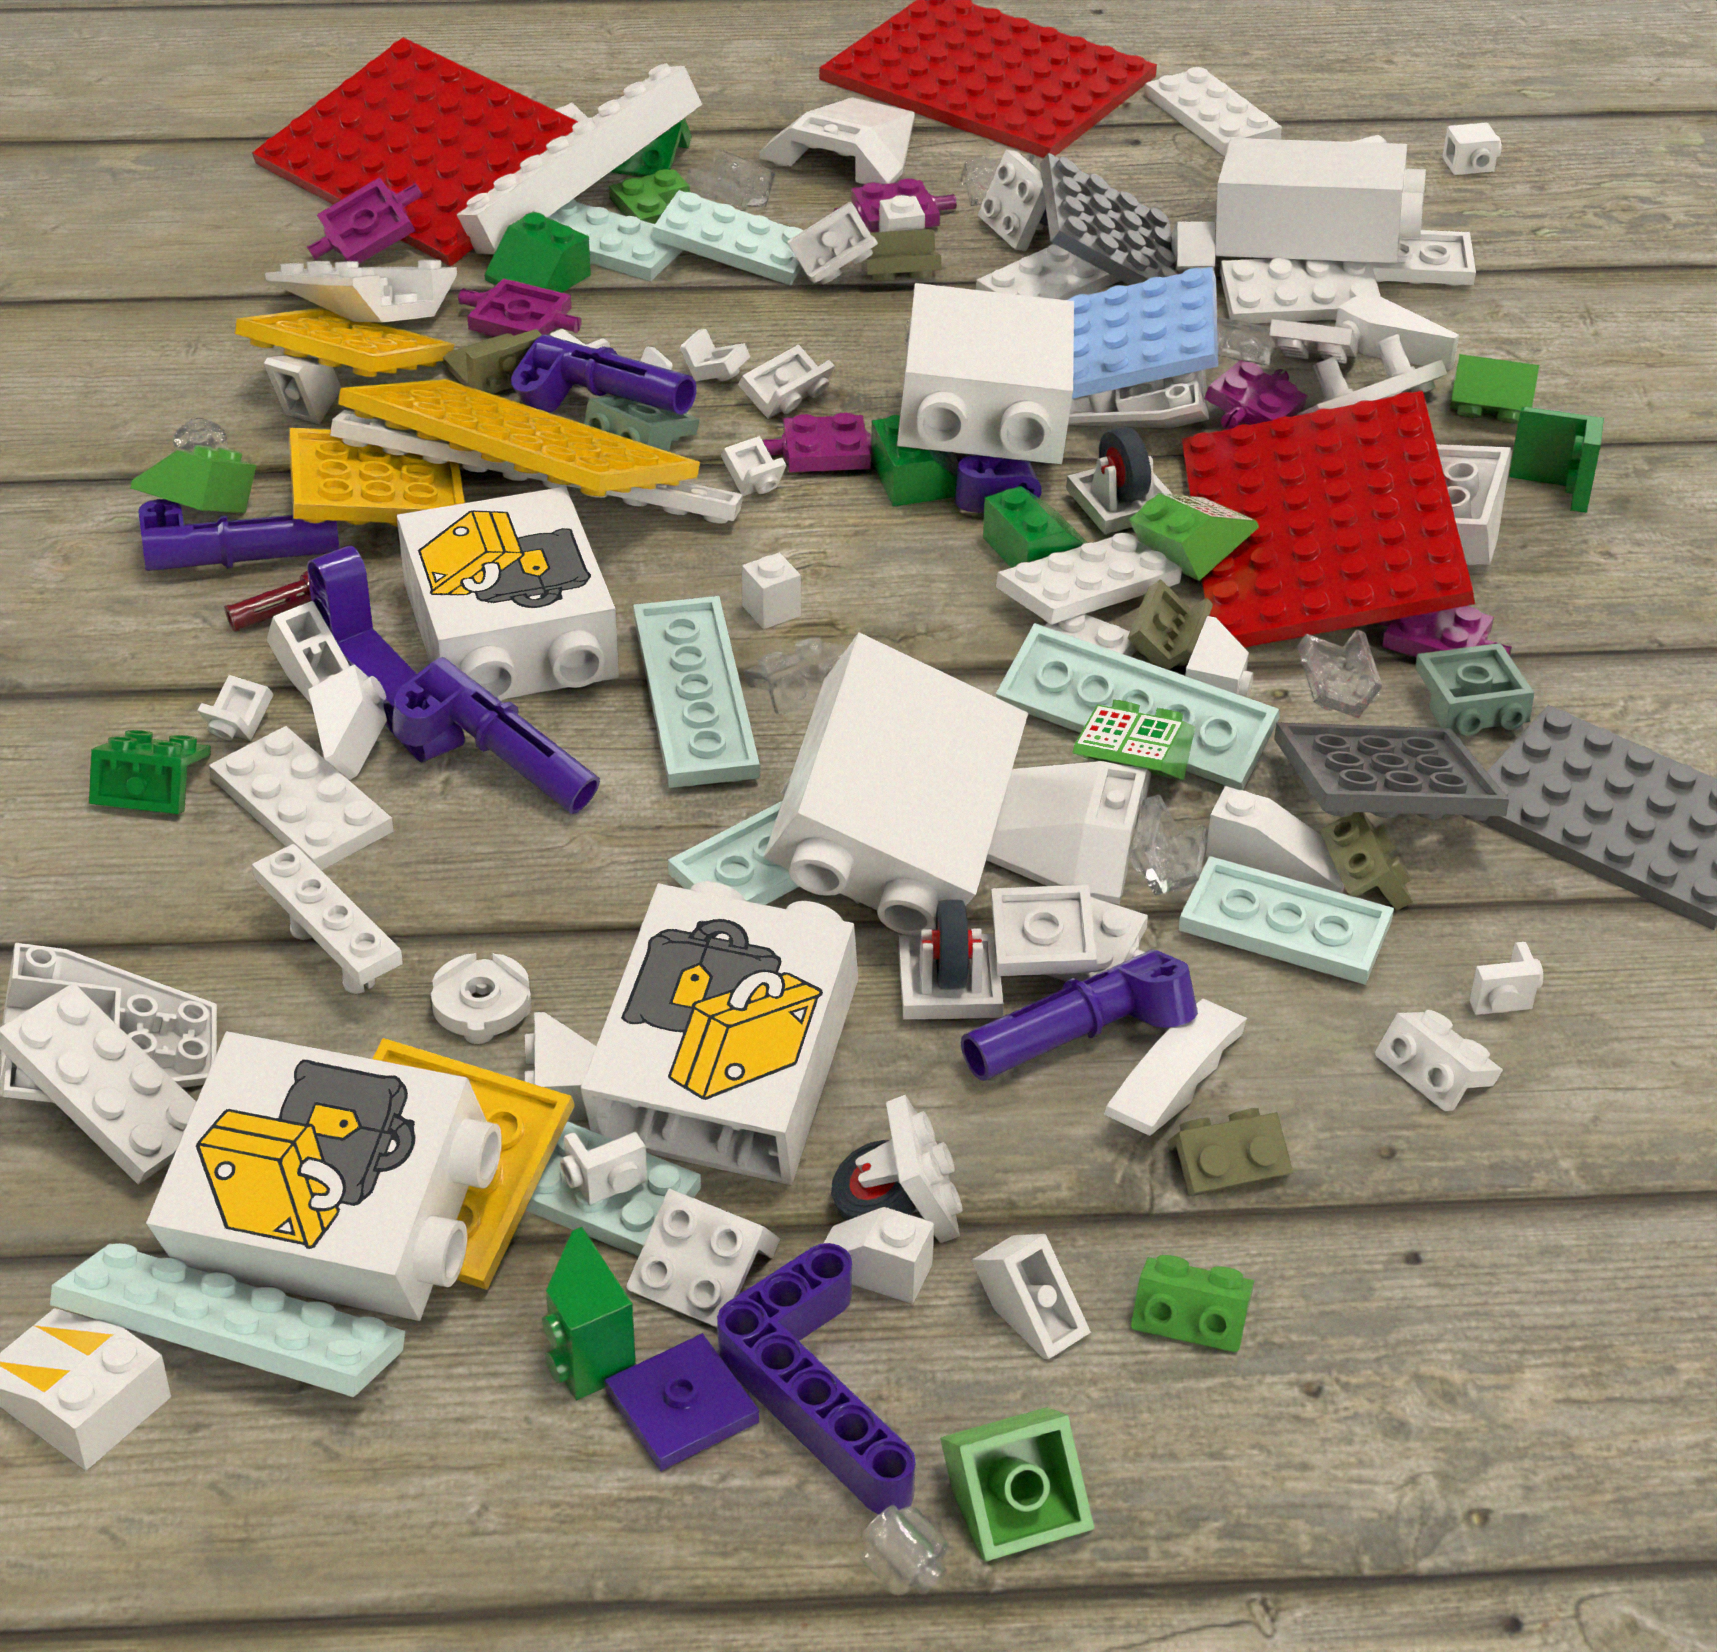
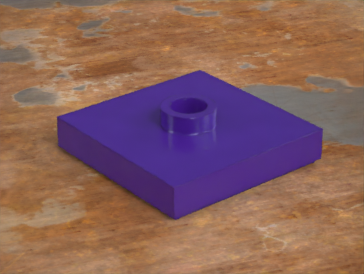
M703 1333L605 1379L607 1395L660 1471L759 1423V1409Z

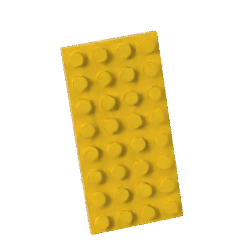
M447 379L340 388L338 404L354 409V414L357 417L365 419L381 418L386 420L385 426L398 430L413 429L417 431V437L432 441H439L441 439L449 441V448L465 452L473 450L481 452V458L486 461L497 463L508 461L514 464L513 469L528 474H537L539 472L546 474L547 481L559 485L575 484L581 486L580 492L590 496L602 497L606 495V491L629 493L632 487L655 489L656 484L660 483L678 486L680 485V480L698 477L700 465L698 461Z

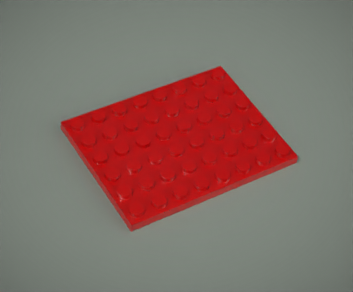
M916 0L820 66L819 80L1044 158L1047 153L1054 156L1058 155L1144 87L1145 83L1154 79L1157 73V64L1146 61L1138 55H1127L1118 52L1111 46H1100L1088 42L1083 37L1070 36L1058 32L1053 27H1042L1030 23L1026 18H1015L1001 13L998 9L976 5L971 0Z
M402 37L375 59L369 61L366 66L349 79L343 81L336 89L318 100L315 105L299 117L293 119L281 131L267 139L264 144L252 152V155L257 165L333 205L378 178H381L386 187L396 194L416 183L423 197L405 206L406 215L415 231L400 240L437 260H441L442 263L451 267L474 248L470 237L467 236L457 216L458 213L468 207L467 201L478 194L491 191L495 188L494 182L497 179L519 171L521 169L520 164L524 160L544 153L548 150L546 145L549 142L572 133L573 125L579 121Z
M1423 391L1403 392L1393 397L1373 401L1363 400L1352 405L1332 409L1323 408L1312 413L1292 417L1283 416L1272 421L1252 425L1242 424L1232 429L1211 433L1202 432L1191 437L1182 438L1190 496L1204 497L1256 520L1259 525L1258 529L1202 578L1205 598H1208L1213 603L1209 616L1217 618L1244 648L1475 604L1473 587Z

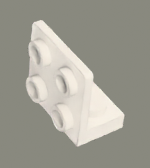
M669 1188L627 1282V1289L717 1328V1315L720 1308L739 1295L756 1253L773 1258L780 1238L764 1226Z

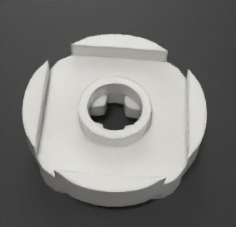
M476 953L466 954L452 959L436 972L432 981V1009L434 1017L444 1028L453 1033L464 1035V1038L470 1043L483 1044L490 1041L493 1035L513 1028L530 1014L532 1006L528 974L517 961L505 955L492 953L493 960H477ZM474 992L481 995L490 993L489 996L483 998L472 997Z

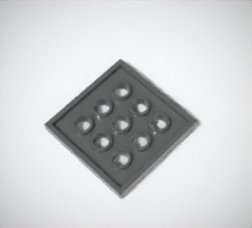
M1047 153L1040 163L1051 243L1129 285L1145 282L1152 277L1164 278L1179 274V271L1175 270L1174 263L1176 258L1172 252L1169 219L1161 210L1154 207L1149 209L1140 204L1129 192H1119L1108 186L1107 182L1096 174L1088 175L1079 170L1071 160L1065 157L1059 159Z
M1276 722L1274 740L1321 809L1328 814L1347 817L1351 816L1353 812H1370L1378 817L1394 818L1398 816V813L1417 814L1426 819H1441L1444 815H1462L1467 819L1476 821L1487 820L1489 816L1507 815L1509 798L1451 728Z

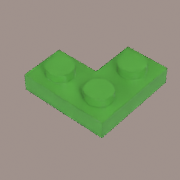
M664 169L652 175L641 178H628L621 183L610 185L609 196L625 216H634L642 221L655 224L678 190L690 192V185L675 169Z

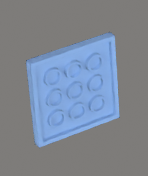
M1213 267L1203 269L1191 268L1181 274L1164 278L1152 277L1142 283L1129 286L1118 285L1109 288L1107 291L1090 295L1078 294L1068 299V301H1074L1072 399L1218 367L1216 278Z

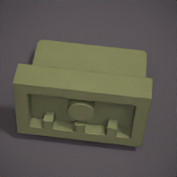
M537 329L515 336L506 333L449 351L443 357L442 363L463 385L494 395L496 392L513 387L511 377L535 340L542 336V334Z

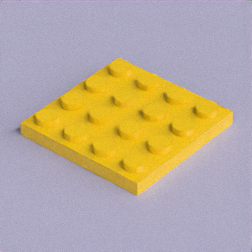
M325 308L237 318L235 334L250 338V344L253 346L273 348L275 345L283 347L284 354L299 358H306L308 355L318 357V363L321 365L342 367V364L353 367L352 372L354 374L366 377H376L377 372L397 373L398 368L417 370V365L435 367L438 361H443V357L449 351L454 350L455 345L376 322H353Z
M290 428L289 430L294 519H303L309 523H322L325 520L346 521L353 525H364L368 522H384L398 527V514L465 503L459 463L447 461V463L443 464L430 463L423 460V455L409 452L406 455H393L384 452L383 447L372 444L364 447L350 446L343 442V438L330 436L331 430Z
M382 1038L372 1058L373 1060L467 1077L486 1121L498 1124L500 1127L502 1144L495 1175L486 1188L468 1186L457 1217L458 1221H462L466 1225L467 1247L464 1262L456 1280L488 1290L574 1109L575 1104L572 1096Z

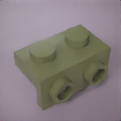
M917 229L870 232L878 244L871 248L873 254L861 262V268L867 275L872 274L873 280L895 279V273L909 272L910 278L932 277V271L942 270L941 255L935 252L934 230Z
M1160 579L1148 587L1127 638L1133 643L1135 649L1140 654L1145 655L1155 666L1167 670L1177 664L1184 666L1189 663L1213 603L1208 598H1205L1189 608Z
M1353 812L1351 816L1341 817L1321 829L1320 834L1350 896L1357 897L1378 886L1396 911L1413 902L1405 886L1412 879L1398 856L1392 858L1390 852L1396 849V845L1383 824L1375 828L1364 812Z
M1250 1108L1228 1115L1229 1122L1211 1125L1210 1118H1199L1180 1124V1131L1170 1138L1167 1143L1170 1152L1178 1151L1189 1197L1291 1175L1293 1169L1278 1112L1260 1115L1258 1108Z

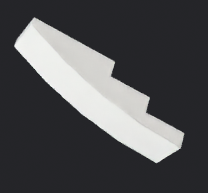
M1205 999L1200 1000L1197 1003L1198 1015L1195 1019L1186 1024L1171 1027L1155 1043L1107 1104L1104 1115L1149 1136L1152 1135L1192 1102L1197 1084L1217 1069L1222 1051L1242 1036L1247 1018Z

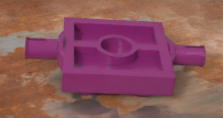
M378 178L318 213L317 217L324 227V234L326 236L306 247L314 260L334 249L342 254L346 261H358V264L415 231L406 215L405 206L423 197V194L416 183L396 194L386 187L381 178Z
M907 178L898 181V183H867L863 187L851 188V201L869 232H879L880 200L892 199L899 195L916 196L925 214V228L940 226L939 211L957 208L955 194L931 195L921 180Z
M504 278L489 291L479 293L462 288L458 296L459 304L475 307L467 316L468 329L491 337H497L506 333L515 336L537 329L542 335H548L553 329L557 328L578 333L582 324L581 317L567 315L572 308L571 295Z
M1239 360L1208 386L1204 400L1226 412L1221 418V424L1224 428L1228 426L1227 429H1232L1239 423L1252 425L1272 421L1278 417L1295 416L1303 409L1308 395L1299 391L1293 383L1289 382V374L1286 370L1282 373L1283 369H1277L1272 375H1268L1257 364Z
M838 413L834 416L814 417L809 414H801L794 418H783V435L781 439L762 440L770 455L783 456L788 462L789 472L870 469L871 434L865 429L863 415Z
M1470 606L1377 623L1388 627L1384 634L1382 647L1414 657L1421 653L1498 644L1497 642L1487 640L1492 629L1494 616L1481 613L1478 609ZM1501 644L1510 656L1512 646Z

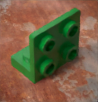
M686 119L680 120L610 172L645 177L655 174L659 170H671L677 147L689 149L692 135Z
M1526 406L1520 409L1509 477L1566 486L1565 493L1572 494L1570 510L1587 513L1601 447L1604 418Z
M127 730L123 737H109L107 743L91 749L89 804L180 814L185 811L187 766L210 756L211 746L197 744V737L188 735L169 736V741L153 739V732L144 730Z

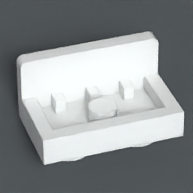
M848 202L787 241L808 279L813 283L820 281L822 285L838 277L841 274L839 268L852 261L855 265L873 254L871 248L878 244L875 237L868 231L852 202Z
M798 344L744 374L738 385L766 418L769 419L780 412L784 414L791 412L808 396L815 398L822 394L830 385L828 379L835 365L828 360L817 366Z
M1432 1010L1397 1013L1377 1047L1375 1055L1443 1111H1453L1467 1088L1494 1086L1503 1069L1488 1058L1490 1053L1485 1047L1473 1040L1463 1039L1451 1029L1453 1024L1449 1019Z

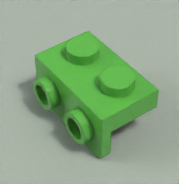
M1160 1255L1157 1259L1148 1257L1139 1278L1131 1326L1137 1331L1237 1352L1241 1346L1255 1280L1243 1278V1274L1240 1271L1229 1267L1217 1266L1211 1268V1270L1189 1266L1187 1260L1173 1255Z

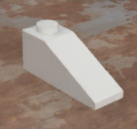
M1368 290L1363 291L1338 307L1335 327L1353 330L1359 343L1357 352L1381 358L1375 343L1399 334V340L1410 364L1425 366L1442 360L1446 370L1449 371L1454 368L1459 339L1458 334Z
M313 601L273 616L267 642L287 677L311 704L308 689L345 670L350 665Z
M1225 786L1210 815L1206 857L1212 856L1335 892H1343L1345 887L1319 833L1273 800Z

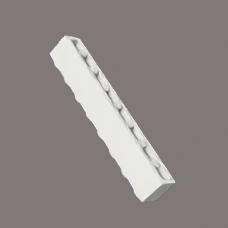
M667 63L656 66L649 71V78L643 82H636L623 90L625 95L621 98L601 105L598 108L599 113L593 118L583 119L573 125L572 133L549 142L546 145L548 150L544 153L524 160L520 164L521 169L519 171L497 179L494 182L495 188L491 191L478 194L467 201L468 207L458 213L457 216L467 236L470 237L476 253L495 254L509 225L533 211L549 217L702 105L701 100L685 66L669 67Z

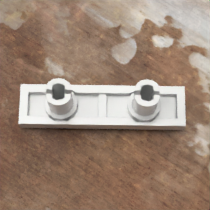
M1399 334L1375 343L1387 374L1384 381L1353 391L1348 389L1336 356L1313 365L1312 367L1317 374L1325 399L1322 400L1323 403L1317 404L1297 415L1312 413L1323 408L1332 409L1352 405L1363 400L1373 401L1393 397L1410 390L1412 393L1418 391L1425 393L1436 388L1433 381L1447 375V371L1442 360L1417 369L1414 366L1411 367L1399 340Z
M295 844L287 846L252 864L254 879L289 913L291 934L301 940L313 938L342 967L343 987L348 992L354 994L365 992L364 984L368 989L372 988L375 984V978L403 964L401 949Z

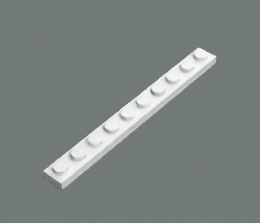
M343 410L332 420L330 436L343 438V442L350 446L364 447L372 444L383 447L384 452L393 455H406L408 452L423 455V460L430 463L443 464L447 463V461L463 464L464 469L473 472H485L489 469L503 472V477L511 480L523 481L527 478L541 480L543 485L549 488L565 486L566 488L567 486L581 488V486L575 484L559 485L547 481V475L540 472L528 474L513 469L514 464L508 461L503 463L486 461L481 458V452L475 450L465 452L451 449L448 447L449 441L443 439L432 441L417 437V431L413 429L398 430L385 426L386 420L381 418H360L355 416L352 411ZM680 481L678 486L660 483L656 484L655 489L632 487L629 493L606 491L605 496H591L596 498H604L607 495L623 498V502L633 506H646L647 503L663 506L664 511L676 515H685L688 512L704 515L703 518L713 523H727L728 520L734 521L741 510L743 494Z

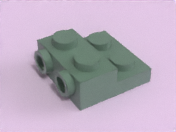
M607 396L589 399L584 424L669 452L671 441H678L679 437L697 434L700 419L687 413L680 415L618 396Z
M1501 643L1417 654L1415 669L1431 692L1429 708L1442 728H1451L1453 732L1470 736L1476 734L1482 728L1496 726L1507 730H1514L1522 726L1523 723L1530 722L1535 692Z

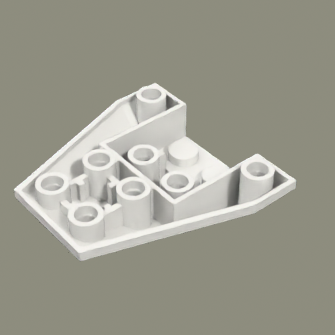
M857 98L842 100L803 114L777 134L759 152V158L772 161L779 166H792L808 148H823L836 151L842 156H856L855 182L862 184L895 183L904 171L915 112Z
M419 260L418 267H358V261L335 262V267H332L330 261L307 262V269H304V263L280 264L281 271L265 273L266 281L353 322H391L435 316L457 276V267H441V260Z
M1205 370L1074 398L1071 402L1068 425L1171 429L1209 420L1208 401L1204 400L1207 392Z
M1103 761L1012 769L986 860L1046 886L1089 885L1090 897L1120 905L1128 872L1130 843L1138 811L1144 808L1151 772L1146 768Z
M15 943L2 1026L74 983L181 1088L204 1085L217 1054V1004L67 949ZM0 1050V1096L54 1103Z

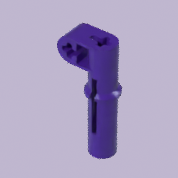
M545 334L535 340L511 377V384L524 405L548 413H552L560 406L574 384L587 387L593 395L603 396L611 394L680 415L687 413L692 407L697 389L695 379L690 375L620 356L610 347L602 346L595 349Z
M974 455L961 459L958 464L955 503L965 511L984 513L985 497L1022 486L1040 498L1042 489L1030 461Z
M166 499L151 500L142 504L138 510L146 571L222 564L229 569L233 568V563L328 554L339 549L336 520L309 523L303 519H294L293 515L227 521L226 515L221 516L217 522L184 525L182 508L176 502Z
M445 657L438 658L402 685L395 694L392 728L397 739L406 745H426L456 723L475 738L477 748L483 752L492 751L571 814L582 810L599 788L600 778L518 715V707L515 704L500 701ZM423 700H426L425 710L422 709Z
M1151 949L1083 981L1072 978L1063 984L1061 991L964 1034L961 1037V1050L965 1062L975 1077L981 1081H986L1085 1034H1088V1038H1094L1101 1033L1103 1026L1127 1015L1160 1028H1170L1186 1024L1198 1015L1189 966L1184 961Z

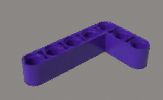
M348 545L308 561L307 570L311 599L349 665L355 664L368 677L374 676L382 685L386 694V700L382 701L387 718L385 726L394 735L392 725L395 694L402 685L417 673L373 629L366 568L356 548ZM423 700L422 709L425 710L426 700ZM454 723L426 745L411 746L403 742L401 743L419 762L423 763L463 746L465 736L463 729Z
M832 1243L818 1244L720 1308L717 1315L718 1355L734 1377L868 1509L886 1517L897 1516L905 1512L912 1505L914 1499L916 1461L913 1451L799 1342L841 1314L849 1306L852 1299L851 1255L840 1245Z

